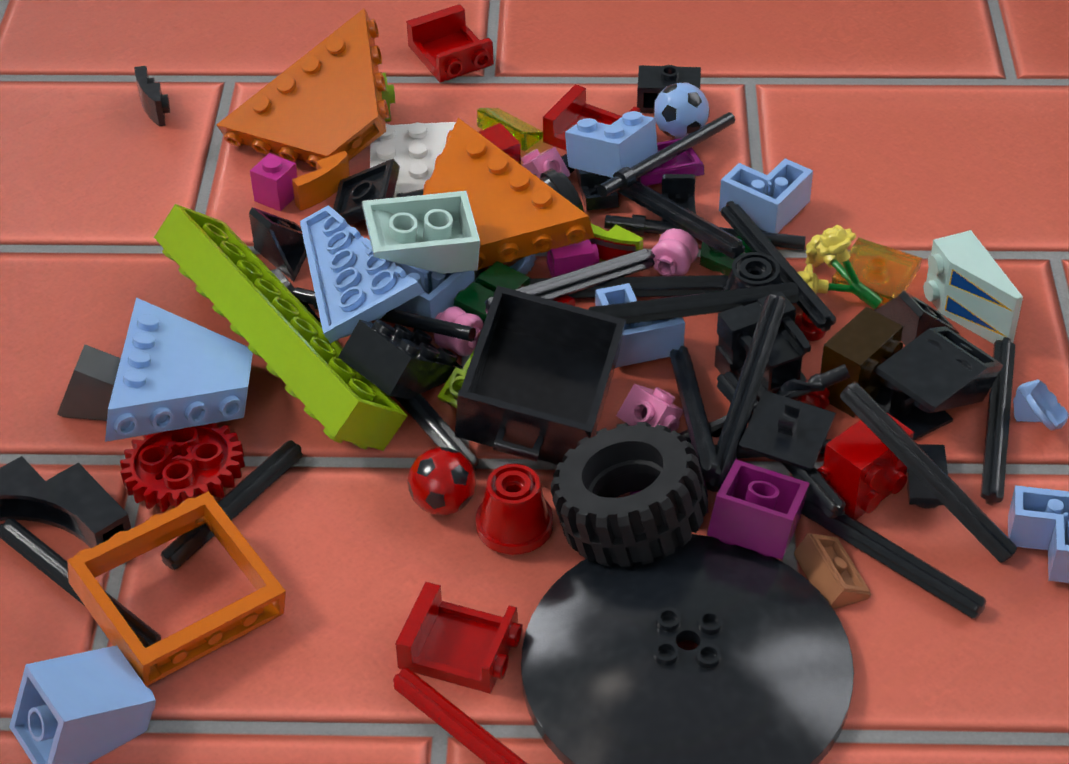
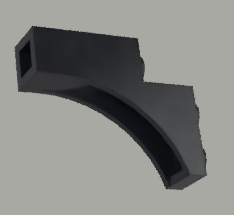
M23 456L0 468V521H6L11 518L52 525L75 535L90 548L109 540L120 531L132 529L128 514L79 462L46 481Z

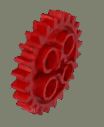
M218 422L143 435L144 440L133 439L131 441L133 449H125L124 455L126 459L120 460L122 468L120 473L127 494L129 496L134 495L137 504L145 501L147 509H151L156 504H159L161 512H165L169 506L177 507L186 499L196 498L208 491L211 495L223 498L225 496L223 487L234 488V479L242 477L241 468L245 467L242 443L238 440L237 433H230L228 425L219 428Z

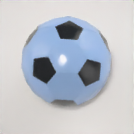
M675 83L667 86L657 96L653 108L654 118L659 129L674 139L683 138L705 126L710 113L709 102L704 93L698 87L689 83Z

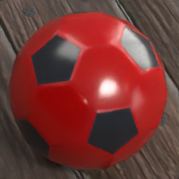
M444 447L427 450L418 456L410 468L407 479L408 489L413 501L422 510L433 515L446 516L461 510L473 497L476 486L475 471L471 462L461 452Z

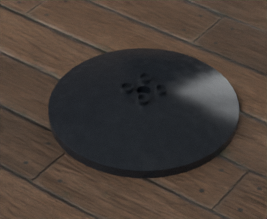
M692 534L691 540L683 547L678 545L673 554L665 558L663 555L656 557L653 563L646 565L638 562L633 563L632 567H620L617 563H613L610 567L597 563L596 559L593 562L588 559L579 562L558 579L540 600L525 632L521 658L523 694L528 712L546 745L564 764H819L831 750L847 719L853 692L854 669L848 637L832 606L820 591L804 576L775 557L764 556L757 551L738 545L725 544L711 536ZM689 640L695 642L698 647L693 650H684L677 644L681 641Z

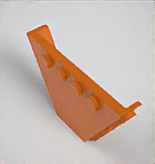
M365 8L354 15L216 124L224 135V140L238 147L242 144L251 146L262 154H269V152L279 154L282 158L292 162L297 160L304 161L317 169L316 161L343 151L347 152L349 161L386 132L385 119L389 118L386 100H382L381 93L386 91L383 74L378 69V65L382 64V55L379 46L375 45V38L379 37L376 20L369 18Z
M460 118L457 119L453 130H450L447 134L446 145L442 154H439L436 158L435 169L431 178L426 180L424 184L423 195L467 191L480 238L478 270L492 266L496 261L500 263L510 262L522 257L544 253L551 249L577 244L594 238L590 218L586 213Z

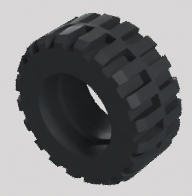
M637 422L635 426H629L627 423L618 424L617 428L611 430L604 428L596 431L595 436L591 438L585 437L580 440L576 449H569L562 459L563 463L559 462L551 482L552 499L568 544L586 559L592 562L596 559L597 563L610 567L613 563H617L620 567H632L633 563L638 562L646 565L653 563L656 557L663 555L665 558L673 554L678 545L683 547L691 540L692 532L697 533L708 509V495L694 447L676 431L673 430L671 432V429L659 424L651 427L647 422ZM642 490L633 495L616 498L631 491Z

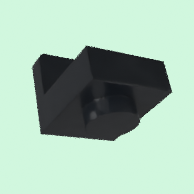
M662 175L661 194L696 214L695 175Z

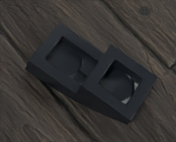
M576 169L582 199L587 211L619 207L617 191L606 197H601L597 191L599 185L612 177Z

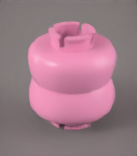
M673 228L666 230L651 250L655 255L653 267L663 276H684L689 271L691 263L695 261L699 252L698 244L694 237L682 229Z
M456 306L449 307L444 312H440L435 319L474 327L476 329V336L470 342L434 333L435 343L440 347L451 349L459 356L470 355L477 345L483 328L482 319L475 314L466 313Z

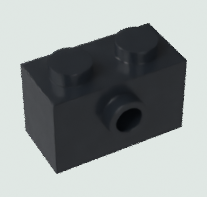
M639 65L637 108H640V113H653L657 96L669 85L689 83L700 89L701 67Z

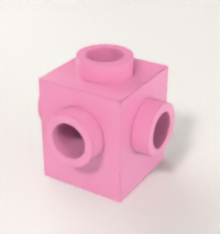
M634 384L616 416L630 426L637 425V422H647L651 427H655L657 424L666 426L672 432L673 430L677 431L683 410L673 404L675 397L658 387L652 390Z

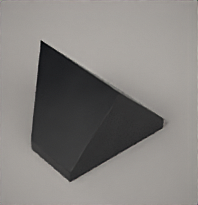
M252 207L249 217L254 249L294 282L307 256L301 227L295 222Z
M904 290L899 296L874 310L903 326L901 341L905 346L930 328L946 326L959 334L938 310Z

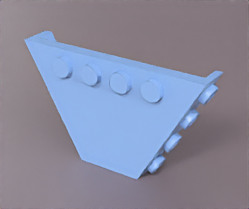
M136 297L108 407L105 442L244 418L253 353L247 346Z

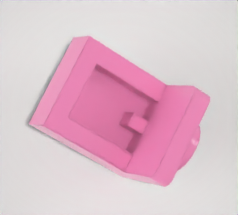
M556 147L542 153L535 149L521 157L523 162L521 165L531 173L536 174L539 179L541 173L549 169L562 172L567 177L570 176V172Z

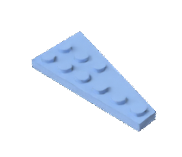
M329 205L300 221L323 334L330 343L351 335L359 320L371 322L380 319L387 312L425 292L418 281L413 277L410 278L399 265H395L392 261L374 257L370 240L364 238L355 227H351Z

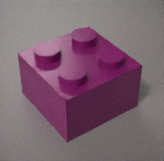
M735 460L716 495L707 535L717 538L725 544L738 545L757 551L764 556H772L783 560L799 524L810 483Z

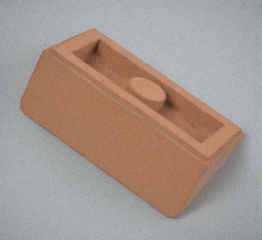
M808 533L795 549L794 556L809 582L820 591L832 608L837 609L869 599L871 596L870 590L839 539L832 536Z

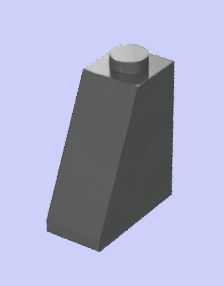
M84 345L57 415L67 418L107 421L108 407L121 358Z

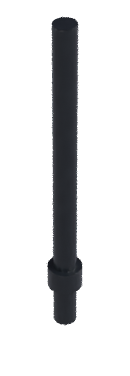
M728 112L631 168L624 167L613 174V178L597 187L599 195L606 197L619 189L625 190L636 183V179L734 124L735 116Z
M634 214L632 218L606 215L604 228L608 229L618 225L636 235L644 236V233L663 234L669 229H680L667 221L646 219V216ZM719 227L733 236H739L732 228ZM763 232L768 239H771V243L775 247L801 250L805 248L806 236Z
M299 287L294 289L293 295L300 302L311 304L315 309H318L314 291ZM395 309L378 319L470 342L476 336V329L474 327Z

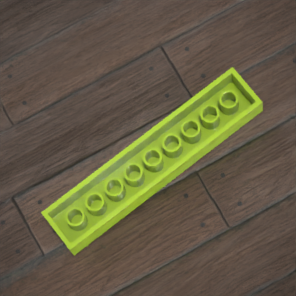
M175 204L154 236L157 242L164 248L162 253L180 266L178 270L182 275L193 280L197 285L195 287L196 291L211 300L214 304L213 310L229 320L231 330L247 340L249 343L248 349L265 360L267 370L283 380L286 384L285 390L293 397L301 400L305 405L304 411L325 427L323 432L330 439L338 443H342L343 440L352 442L361 449L371 447L384 451L408 415L389 395L338 358L343 349L337 340L332 343L328 341L323 334L321 323L225 222Z

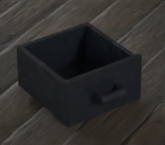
M497 285L462 388L458 393L454 437L491 446L493 450L535 462L542 460L556 465L559 462L563 463L562 459L570 448L576 449L580 440L585 437L591 438L595 436L617 364L626 320Z

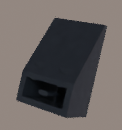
M376 319L375 323L359 320L338 358L387 395L404 399L413 398L446 383L455 367L463 368L456 362L458 357L453 352L443 347L436 348L431 344L432 337L425 332L415 328L411 332L399 324H395L393 328Z
M943 326L928 329L877 366L874 372L885 379L884 383L887 387L897 392H904L914 399L913 403L922 411L934 413L983 402L1003 364L948 327Z

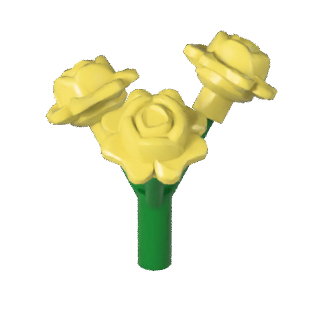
M836 225L833 228L824 230L822 235L812 237L811 241L806 245L807 259L805 263L807 266L804 271L797 273L814 293L827 294L828 291L851 292L875 310L883 298L859 281L849 261L851 256L847 248L851 245V241L857 237L856 234L852 233L851 229H844L840 225ZM826 263L828 267H834L850 285L832 284L828 280L818 279L816 273H813V266L818 267Z

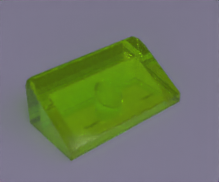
M499 108L477 109V125L479 128L484 130L501 123L520 142L521 150L526 151L543 138V131Z

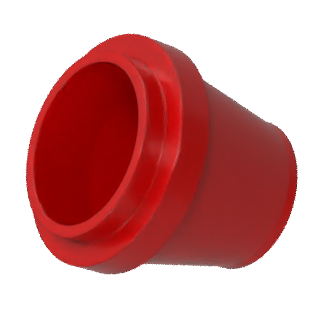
M507 464L500 466L487 479L484 499L476 512V530L481 541L492 550L511 555L528 553L541 547L552 534V508L544 498L538 475L534 470L525 465Z

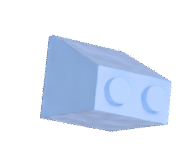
M116 645L26 664L9 728L32 764H89L146 732L152 712L155 709L156 699L151 689L146 687Z

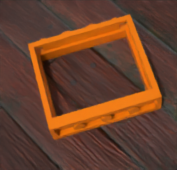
M209 491L196 498H188L179 506L163 514L153 515L144 523L128 531H120L109 540L93 548L83 549L67 560L69 584L112 645L118 646L146 687L284 614L285 589ZM206 524L255 587L256 591L145 648L95 577Z

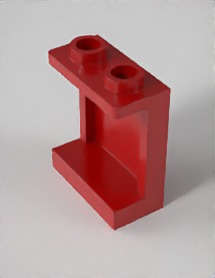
M460 4L406 21L408 46L440 83L494 65L493 42L490 38L479 40L466 26L465 9Z
M575 84L543 116V143L567 151L565 132L576 125L579 120L592 118L599 123L611 125L622 116L587 104L586 88ZM633 107L629 112H640V108Z
M425 582L395 643L398 668H408L417 674L491 694L496 680H502L506 674L510 648H516L521 639L523 625L518 623L517 607L509 605L504 617L452 604L442 601L441 585Z

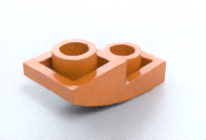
M346 151L316 161V171L292 179L295 205L300 211L331 197L338 191L340 180L350 176L349 160Z

